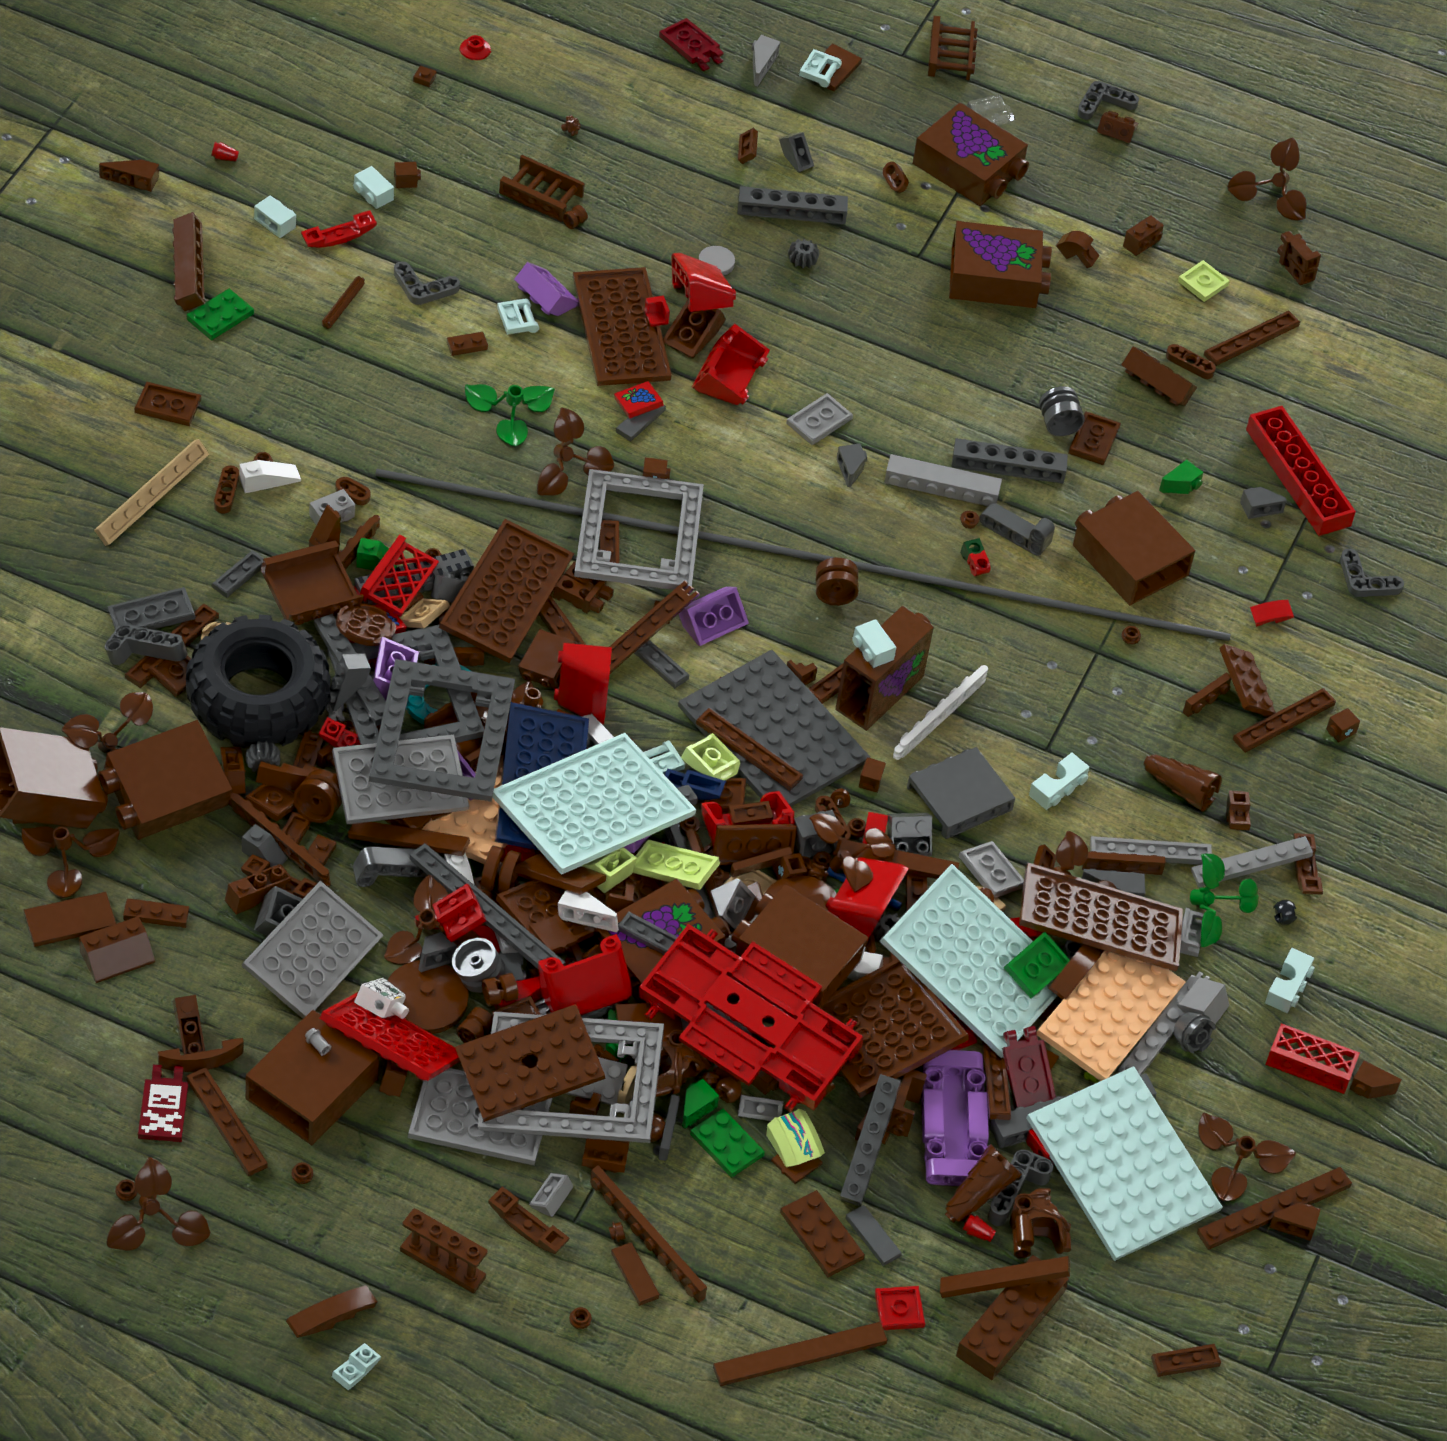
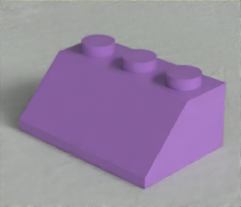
M527 262L514 279L519 284V289L525 293L528 292L531 295L529 298L534 303L540 304L542 306L541 310L547 315L559 316L579 305L578 300L548 270Z
M724 587L691 602L679 613L683 627L698 646L749 624L737 587Z
M382 637L373 680L386 701L395 659L417 662L419 652Z

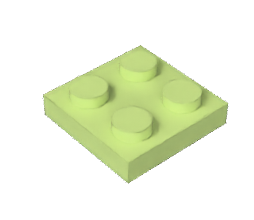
M1204 260L1178 278L1180 284L1203 302L1229 286L1230 280Z

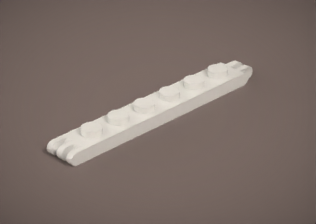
M982 665L970 677H965L958 688L955 687L946 699L943 698L934 710H930L921 722L918 721L909 733L906 732L901 737L900 743L895 747L893 758L899 760L905 757L986 681L988 667Z

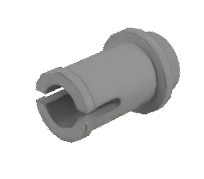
M312 1028L305 1034L306 1042L311 1043L321 1056L327 1054L331 1049V1045L320 1035V1030Z

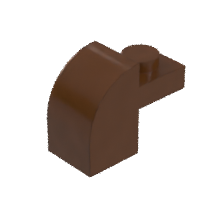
M1082 231L1066 233L1056 244V247L1066 259L1077 255L1086 268L1092 267L1100 256L1091 245L1094 239Z

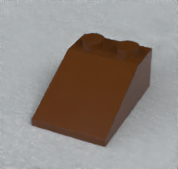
M688 298L664 336L663 341L664 344L694 358L716 336L726 318L719 309L690 312L688 309Z

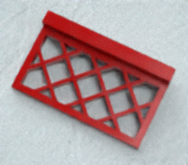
M399 534L362 586L360 595L363 594V601L370 599L401 617L437 567L439 561L406 543V537ZM407 550L412 553L414 558L405 559L404 551ZM426 561L432 565L429 568H422L420 562ZM416 562L418 569L409 570L407 563ZM403 564L405 571L396 572L394 565ZM420 574L421 580L413 581L411 575ZM398 576H407L408 582L399 583ZM393 577L395 584L386 585L385 578ZM411 587L412 594L403 595L401 588ZM397 589L399 595L390 596L388 590ZM384 590L386 597L380 598L374 593ZM401 600L402 608L399 609L394 606L392 601Z
M1281 1023L1265 1065L1345 1094L1360 1052ZM1282 1032L1290 1034L1293 1038L1286 1039ZM1302 1041H1309L1312 1045L1305 1046ZM1297 1043L1300 1048L1293 1050L1290 1044ZM1280 1046H1285V1048H1286L1287 1050H1284V1049L1279 1048V1047H1280ZM1322 1048H1328L1332 1053L1325 1054ZM1317 1050L1319 1056L1313 1057L1309 1051ZM1304 1053L1306 1057L1300 1056L1298 1054ZM1347 1055L1352 1057L1353 1060L1345 1061L1342 1056ZM1336 1057L1340 1063L1332 1064L1330 1059ZM1323 1060H1324V1062L1326 1063V1065H1324V1064H1322V1063H1319L1318 1061H1323ZM1344 1068V1070H1345L1346 1072H1343V1071L1338 1070V1069Z

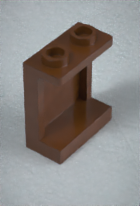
M539 629L518 666L521 677L526 681L540 683L547 688H557V677L561 672L562 664L558 663V653L563 651L564 643L575 644V641Z
M912 1070L904 1075L892 1111L888 1132L897 1136L908 1137L915 1112L904 1108L906 1100L919 1104L927 1074Z

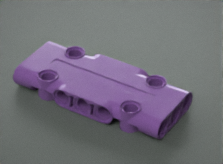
M949 1050L923 1064V1073L927 1074L921 1098L922 1141L925 1143L926 1181L933 1185L960 1186L967 1178L968 1172L988 1147L987 1092H984L986 1077L983 1067V1055L980 1052Z

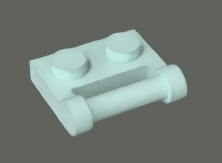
M813 49L800 69L799 76L818 82L822 87H828L831 77L840 68L842 61L839 58ZM826 64H830L831 66L826 74H820Z
M528 299L497 303V309L507 335L527 331L535 333L539 330V325L534 320L530 309L531 304ZM519 309L524 311L527 322L524 323Z
M669 740L663 742L658 747L643 752L648 758L654 757L650 760L664 775L667 768L675 771L685 769L684 761Z

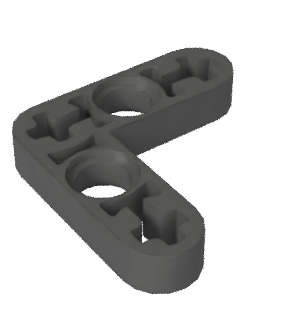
M1094 81L1079 104L1077 114L1081 119H1091L1102 100L1127 110H1135L1138 106L1139 97L1134 93L1110 84ZM1110 94H1116L1119 97H1112ZM1088 99H1094V100H1096V101H1095V102H1091V101H1089Z
M401 261L394 265L395 278L410 302L415 305L454 295L460 290V280L455 276H448L422 284L407 262ZM407 281H412V282H414L415 284H413V285H407L406 282H407ZM436 288L439 292H431L430 290Z
M1353 549L1343 550L1340 563L1350 594L1355 597L1398 595L1402 592L1404 587L1402 578L1398 576L1365 577L1359 554ZM1354 570L1358 572V575H1352L1349 571ZM1372 584H1378L1381 586V588L1376 589L1372 586Z

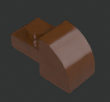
M1229 790L1226 807V821L1229 822V829L1250 830L1249 792Z

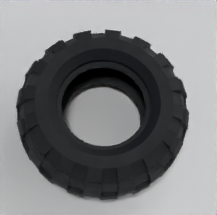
M259 614V619H248L247 615L235 617L229 625L223 622L214 627L208 636H204L192 652V658L187 664L186 692L187 699L191 704V710L204 727H207L213 736L221 741L229 739L235 747L245 749L246 745L257 744L258 741L264 743L266 740L268 744L280 743L282 746L290 744L297 739L298 734L304 736V733H307L317 723L319 715L323 714L329 700L331 676L324 652L320 650L317 642L305 629L299 631L295 623L284 618L281 622L273 621L272 615ZM259 668L278 673L288 683L280 690L271 694L251 695L236 689L230 684L229 680L242 671Z

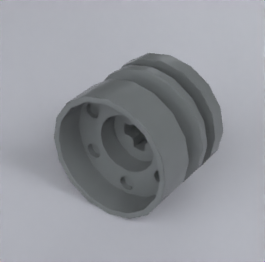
M1064 386L1055 387L1041 396L1039 407L1050 434L1054 436H1067L1077 432L1083 426L1085 417L1074 389Z

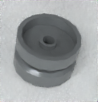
M485 938L467 940L455 950L452 957L454 970L465 988L471 992H483V979L492 977L498 979L500 975L505 973L504 962L492 942Z

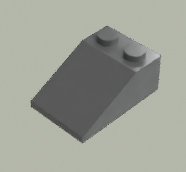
M274 886L263 898L254 930L269 936L301 902L302 898Z

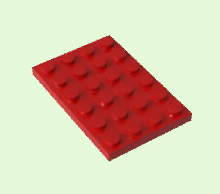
M358 992L322 1011L319 1018L328 1027L342 1031L346 1037L361 1042L363 1047L373 1049L382 1058L394 1061L401 1069L413 1072L417 1078L424 1081L433 1079L460 1062L454 1046L405 1018L401 1019L396 1015L381 1018L356 1004L354 1001Z

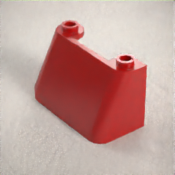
M682 253L672 254V286L675 289L681 288L684 285L685 297L689 298L688 309L690 312L734 307L733 300H736L735 289L731 288L717 266Z
M734 323L714 344L692 388L699 393L725 402L743 405L749 397L746 387L755 370L759 366L763 367L768 361L767 355L770 349Z
M572 643L563 644V651L558 653V663H562L559 689L555 688L554 700L558 701L557 705L581 717L593 714L604 725L612 647Z
M780 791L769 792L762 796L760 802L769 801L773 820L772 822L754 825L794 824V811ZM716 802L701 803L702 816L714 848L717 825H732L729 813L722 814V808Z
M859 857L858 861L865 862L872 871L873 878L871 882L854 892L846 878L835 898L831 896L825 906L828 908V912L860 931L869 939L909 868L898 863Z
M617 934L606 937L601 941L600 948L602 953L564 966L558 958L554 957L538 961L541 995L551 1013L576 1004L580 1015H584L626 1000L632 995V985L621 941Z

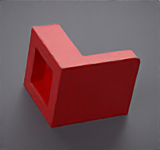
M664 295L646 298L644 311L650 326L669 324L670 310Z

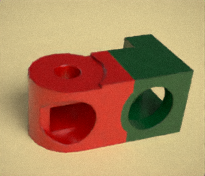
M980 538L963 542L960 553L970 566L972 575L978 576L989 573L991 569L990 562Z

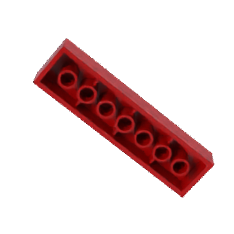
M1278 406L1251 414L1246 431L1317 535L1321 536L1351 527L1356 513L1355 509L1285 408Z

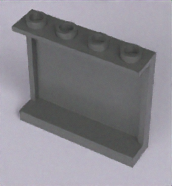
M977 747L964 750L961 754L948 757L940 763L931 764L921 771L913 772L909 775L907 784L908 790L915 788L942 824L941 834L945 839L1012 811L1015 802L1014 795Z

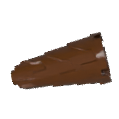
M1156 754L1148 755L1144 761L1147 772L1201 811L1207 810L1216 799L1212 797L1214 792L1219 793L1222 777L1215 772L1203 770L1194 765H1187L1175 759H1168Z
M990 1144L985 1149L981 1158L968 1172L967 1178L956 1190L955 1195L946 1204L947 1207L945 1209L947 1212L945 1215L953 1223L956 1220L958 1222L963 1221L989 1199L995 1198L1022 1174Z

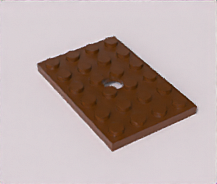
M576 1004L455 1046L483 1122L606 1079ZM533 1055L538 1059L537 1065L534 1068L523 1066V1058Z

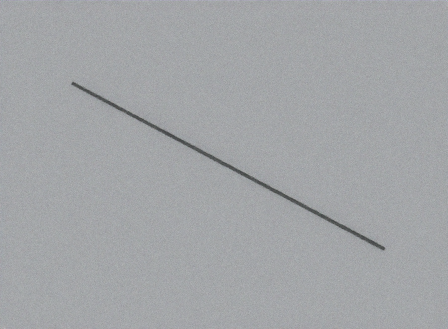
M376 469L375 476L583 516L584 508L382 469ZM604 512L602 515V520L619 521L620 524L677 535L679 531L677 526ZM698 531V539L817 562L834 558L832 556ZM852 561L856 564L858 570L1230 641V633Z

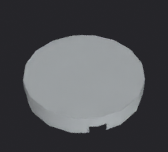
M710 246L703 249L699 254V260L717 266L723 276L732 272L734 268L735 257L727 248Z

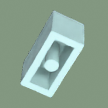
M372 166L354 175L353 186L355 191L360 193L376 209L394 200V186Z
M271 195L254 206V219L277 237L281 238L296 228V214Z
M876 619L855 627L853 643L861 650L865 660L869 661L873 668L894 660L896 646Z

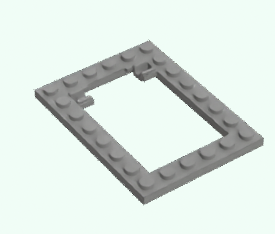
M589 469L574 577L674 590L685 580L689 583L684 588L685 590L692 586L704 484ZM606 490L682 500L675 560L661 558L660 569L612 563L610 562L611 551L598 550Z
M494 1012L491 1034L543 1015ZM582 1018L591 1042L619 1044L618 1057L624 1058V1055H631L635 1059L637 1070L633 1101H630V1105L611 1104L610 1116L517 1110L483 1122L479 1113L478 1130L650 1143L664 1024ZM617 1113H624V1118L617 1117Z

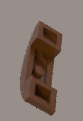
M1294 833L1293 839L1306 836L1313 851L1312 857L1294 861L1299 889L1302 894L1323 895L1321 877H1318L1315 859L1316 844L1314 834Z
M252 854L241 867V871L250 876L270 868V862ZM292 877L281 889L303 899L317 883L305 877L302 881Z
M1083 944L1048 989L1062 1000L1067 999L1102 953L1095 947Z
M243 1038L222 1041L221 1049L180 1055L179 1048L159 1051L158 1065H162L163 1069L174 1071L175 1066H182L183 1072H196L205 1067L207 1070L217 1068L242 1055L244 1041Z
M503 1186L488 1200L490 1206L511 1228L545 1251L556 1254L570 1239L554 1225L548 1227L518 1204L519 1199Z

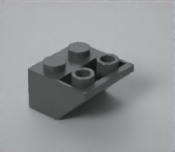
M887 814L888 836L893 841L895 850L932 856V816L930 814Z

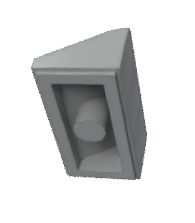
M741 1095L738 1116L772 1121L775 1117L781 1116L783 1101Z
M550 1173L530 1202V1207L553 1217L573 1188L568 1175Z

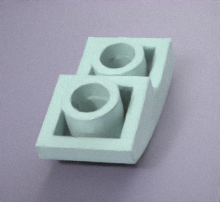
M364 1343L350 1354L348 1361L333 1371L332 1378L349 1390L378 1363L381 1356Z

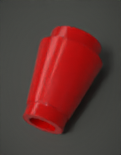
M215 142L211 156L219 160L237 161L239 151L222 142Z
M971 1214L962 1229L968 1235L991 1242L996 1233V1230L980 1217Z

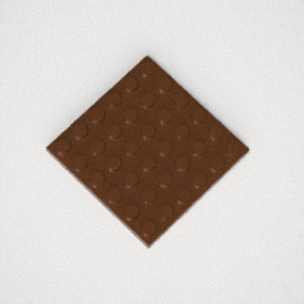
M899 959L836 991L822 1007L823 1011L845 1025L850 1018L853 1021L855 1020L857 1025H855L853 1030L863 1036L861 1049L852 1061L849 1062L847 1060L839 1071L840 1075L859 1098L875 1091L880 1074L897 1079L969 1040L966 1031L931 990Z

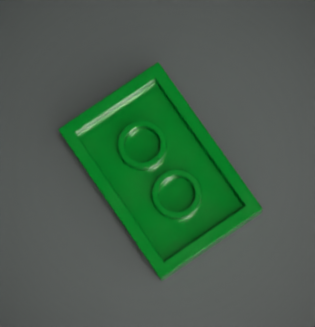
M229 288L188 313L187 320L212 341L252 316L254 308Z
M1044 932L1003 968L1032 999L1060 974L1070 959Z
M724 1108L690 1131V1135L731 1178L764 1157L765 1151Z

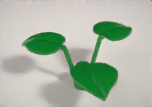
M484 384L465 385L467 402L473 409L480 412L489 411L492 405L496 406L506 397V402L512 406L511 421L506 419L500 421L497 424L496 433L503 442L514 447L521 445L528 435L526 423L522 420L514 421L516 406L522 401V404H527L529 410L544 412L550 407L555 388L547 386H530L522 389L518 385H511L508 388V392L504 391V394L497 399V392L491 386Z
M1208 853L1201 854L1203 864L1202 876L1206 887L1193 889L1190 893L1191 904L1200 906V909L1207 910L1202 918L1200 947L1216 943L1222 934L1221 918L1216 916L1215 910L1207 907L1213 904L1215 899L1240 900L1239 908L1244 913L1253 912L1259 901L1258 888L1252 879H1244L1239 886L1240 896L1214 895L1210 889L1218 887L1219 881L1223 880L1225 866L1220 857Z

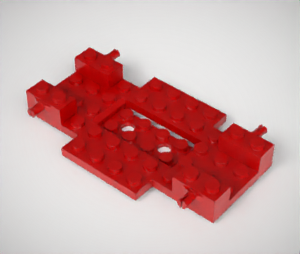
M688 924L639 987L640 998L651 1005V1008L644 1016L652 1021L658 1011L665 1013L672 1019H675L678 1015L689 1023L679 1036L680 1042L748 1086H750L761 1070L779 1081V1088L791 1097L784 1106L786 1110L792 1112L796 1104L801 1103L814 1111L825 1097L828 1085L846 1061L851 1062L862 1047L863 1036L853 1030L857 1022L850 1018L845 1025L814 1005L812 1002L821 992L822 985L752 941L740 957L714 940L718 933L713 929H710L708 934L705 935ZM735 994L740 1000L737 1004H730L727 1001L728 996ZM706 1003H709L713 1006L714 1009L720 1010L721 1012L729 1016L732 1021H737L738 1023L746 1027L749 1032L757 1034L758 1036L763 1038L766 1041V1043L774 1045L775 1048L773 1049L772 1047L766 1046L765 1044L761 1043L760 1041H758L745 1031L741 1030L725 1018L721 1017L720 1015L709 1009ZM771 1017L775 1023L771 1027H766L762 1023L763 1019Z

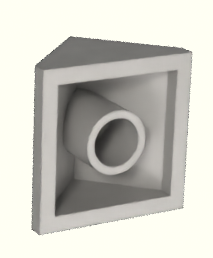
M740 879L732 880L711 890L719 916L734 931L739 923L744 920L755 898V895Z
M1199 977L1177 1006L1184 1013L1193 1012L1207 1015L1216 1024L1229 1007L1225 984Z

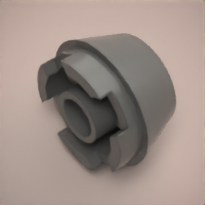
M1187 1012L1176 1022L1174 1036L1184 1051L1194 1054L1197 1050L1204 1051L1211 1044L1213 1039L1210 1036L1212 1030H1216V1027L1207 1015Z

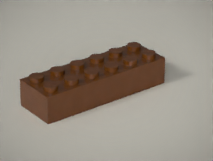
M1032 1255L1026 1263L1042 1260ZM1065 1277L1004 1288L960 1341L956 1357L992 1381L1065 1293L1069 1278Z

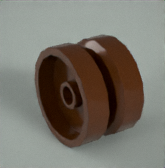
M839 557L829 558L820 562L816 567V595L818 599L823 603L835 606L845 605L856 599L859 592L858 568L856 564L851 560Z
M318 769L312 771L295 790L293 796L294 805L304 818L312 822L323 823L328 821L342 805L338 778L334 773Z
M493 845L483 868L481 889L492 892L497 887L498 893H502L514 888L519 874L515 872V865L521 862L522 853L511 850L505 856L504 848Z

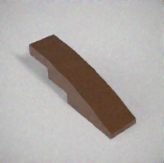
M261 761L256 782L295 791L310 772L323 769L306 764L302 769L286 763L278 767Z
M367 1285L314 1304L287 1318L286 1322L295 1336L299 1338L332 1329L337 1322L354 1318L359 1311L374 1308L378 1301Z

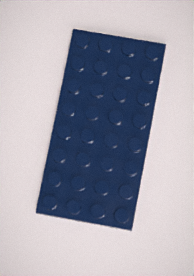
M511 702L507 720L501 786L586 750L589 718ZM499 805L495 842L540 851Z

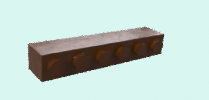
M194 212L173 219L174 228H172L174 234L173 259L175 268L173 271L176 294L174 295V300L184 311L205 304L202 222Z

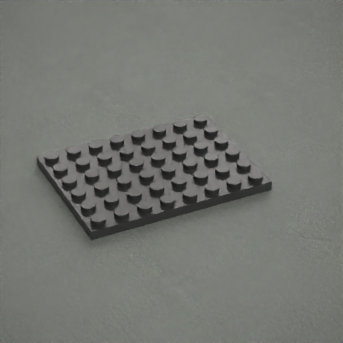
M772 649L678 702V707L706 738L710 733L698 726L696 720L710 708L803 774V779L789 791L726 746L740 760L738 774L742 778H746L747 784L760 798L766 793L780 791L790 807L863 766L866 758H870L867 752Z

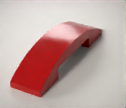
M369 210L353 215V221L321 231L317 226L301 231V235L307 247H330L362 236L373 229L377 222Z

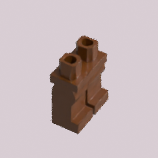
M1290 231L1282 233L1280 239L1284 244L1280 245L1277 250L1280 255L1279 263L1282 266L1285 265L1286 270L1300 286L1314 281L1321 254L1318 251L1312 252L1306 245L1305 240L1302 239L1300 233L1293 235Z
M573 562L565 572V575L557 582L553 598L558 601L564 599L572 603L576 608L582 609V612L586 614L590 610L600 613L605 604L604 601L600 600V597L610 601L613 597L614 589L606 585L607 581L574 577L576 562Z

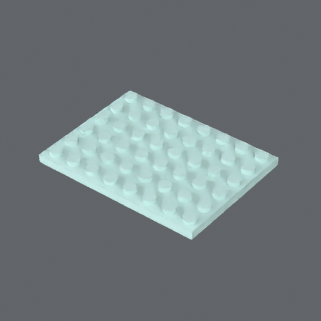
M626 733L494 789L492 797L561 875L696 814L694 806Z
M953 864L942 873L880 940L896 958L1000 1058L1003 1057L1002 1048L1007 1047L1003 1033L1015 1030L1018 1041L1024 1034L1023 1029L1030 1027L1057 997L1055 993L1048 989L1055 979L1031 999L1003 968L1033 941Z
M1134 1066L1034 1111L1026 1117L1114 1261L1211 1216L1223 1208Z

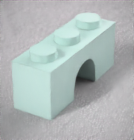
M1070 753L1058 763L1056 776L1060 779H1053L1046 773L1031 784L1029 796L1045 810L1052 805L1056 806L1061 798L1065 795H1070L1075 787L1079 784L1083 785L1087 781L1089 766L1075 754Z
M1291 948L1280 973L1290 980L1276 977L1268 992L1265 1004L1287 1014L1291 1006L1295 1008L1300 997L1297 994L1299 992L1303 993L1307 985L1305 979L1306 977L1311 978L1315 969L1312 966L1314 957Z

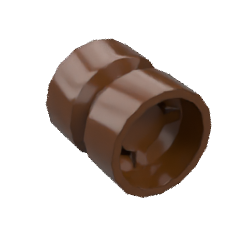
M512 973L500 975L498 979L492 977L482 980L483 996L488 1006L498 1005L502 1000L510 1002L518 999L517 983Z
M475 1007L456 1029L457 1036L464 1043L484 1037V1035H487L492 1030L493 1016L487 1010Z

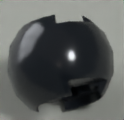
M1281 900L1273 906L1276 914L1274 918L1277 923L1289 925L1297 919L1294 910L1296 906L1290 900Z

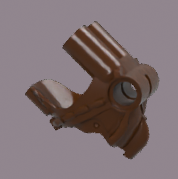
M673 1030L663 1038L659 1066L663 1074L658 1076L656 1097L670 1094L671 1092L672 1094L680 1093L681 1085L685 1084L689 1077H696L703 1069L708 1070L711 1067L707 1058L679 1041L682 1030Z
M1048 1188L1036 1189L1030 1194H1019L1015 1198L1009 1224L1013 1233L1014 1256L1017 1258H1027L1031 1255L1034 1236L1051 1239L1057 1254L1071 1251V1236L1069 1233L1071 1224L1058 1212L1057 1207L1051 1203V1190Z

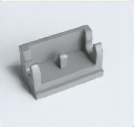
M1189 908L1185 909L1182 919L1180 953L1198 957L1202 920L1195 918L1202 919L1204 914L1192 911Z

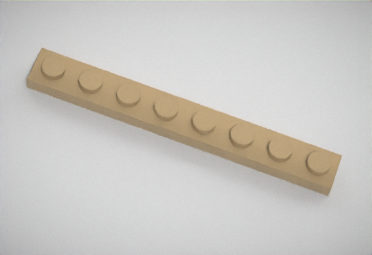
M199 439L190 443L94 530L105 546L110 545L209 455Z

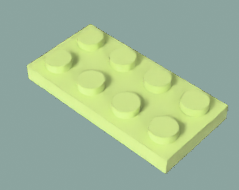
M648 840L635 856L637 860L632 873L667 882L678 879L683 886L700 890L719 866L720 861L719 857Z

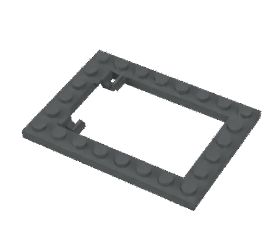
M439 625L394 634L392 637V641L417 650L421 661L434 658L437 666L461 670L448 633L440 629ZM356 642L351 643L357 654H365L367 660L378 657L379 646H367ZM328 649V655L336 673L337 662ZM446 688L458 722L400 734L399 741L454 735L456 743L482 738L484 727L471 693ZM354 693L345 703L360 745L377 743L379 735L377 726L374 725L356 693Z
M395 659L369 782L492 802L515 679ZM425 685H432L477 693L475 706L489 708L475 778L394 765L409 695L423 697Z

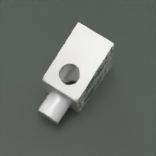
M384 978L362 984L354 1001L381 1018L396 1015L404 1019L409 1012V1008L403 1005L406 998L405 994Z

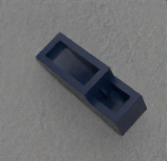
M668 768L665 776L676 788L689 784L698 800L720 799L726 784L724 780L688 769L686 774Z

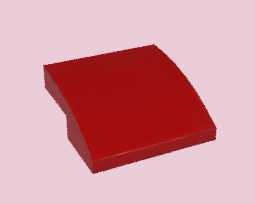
M468 883L433 904L437 919L442 923L447 939L451 943L486 922L480 904Z

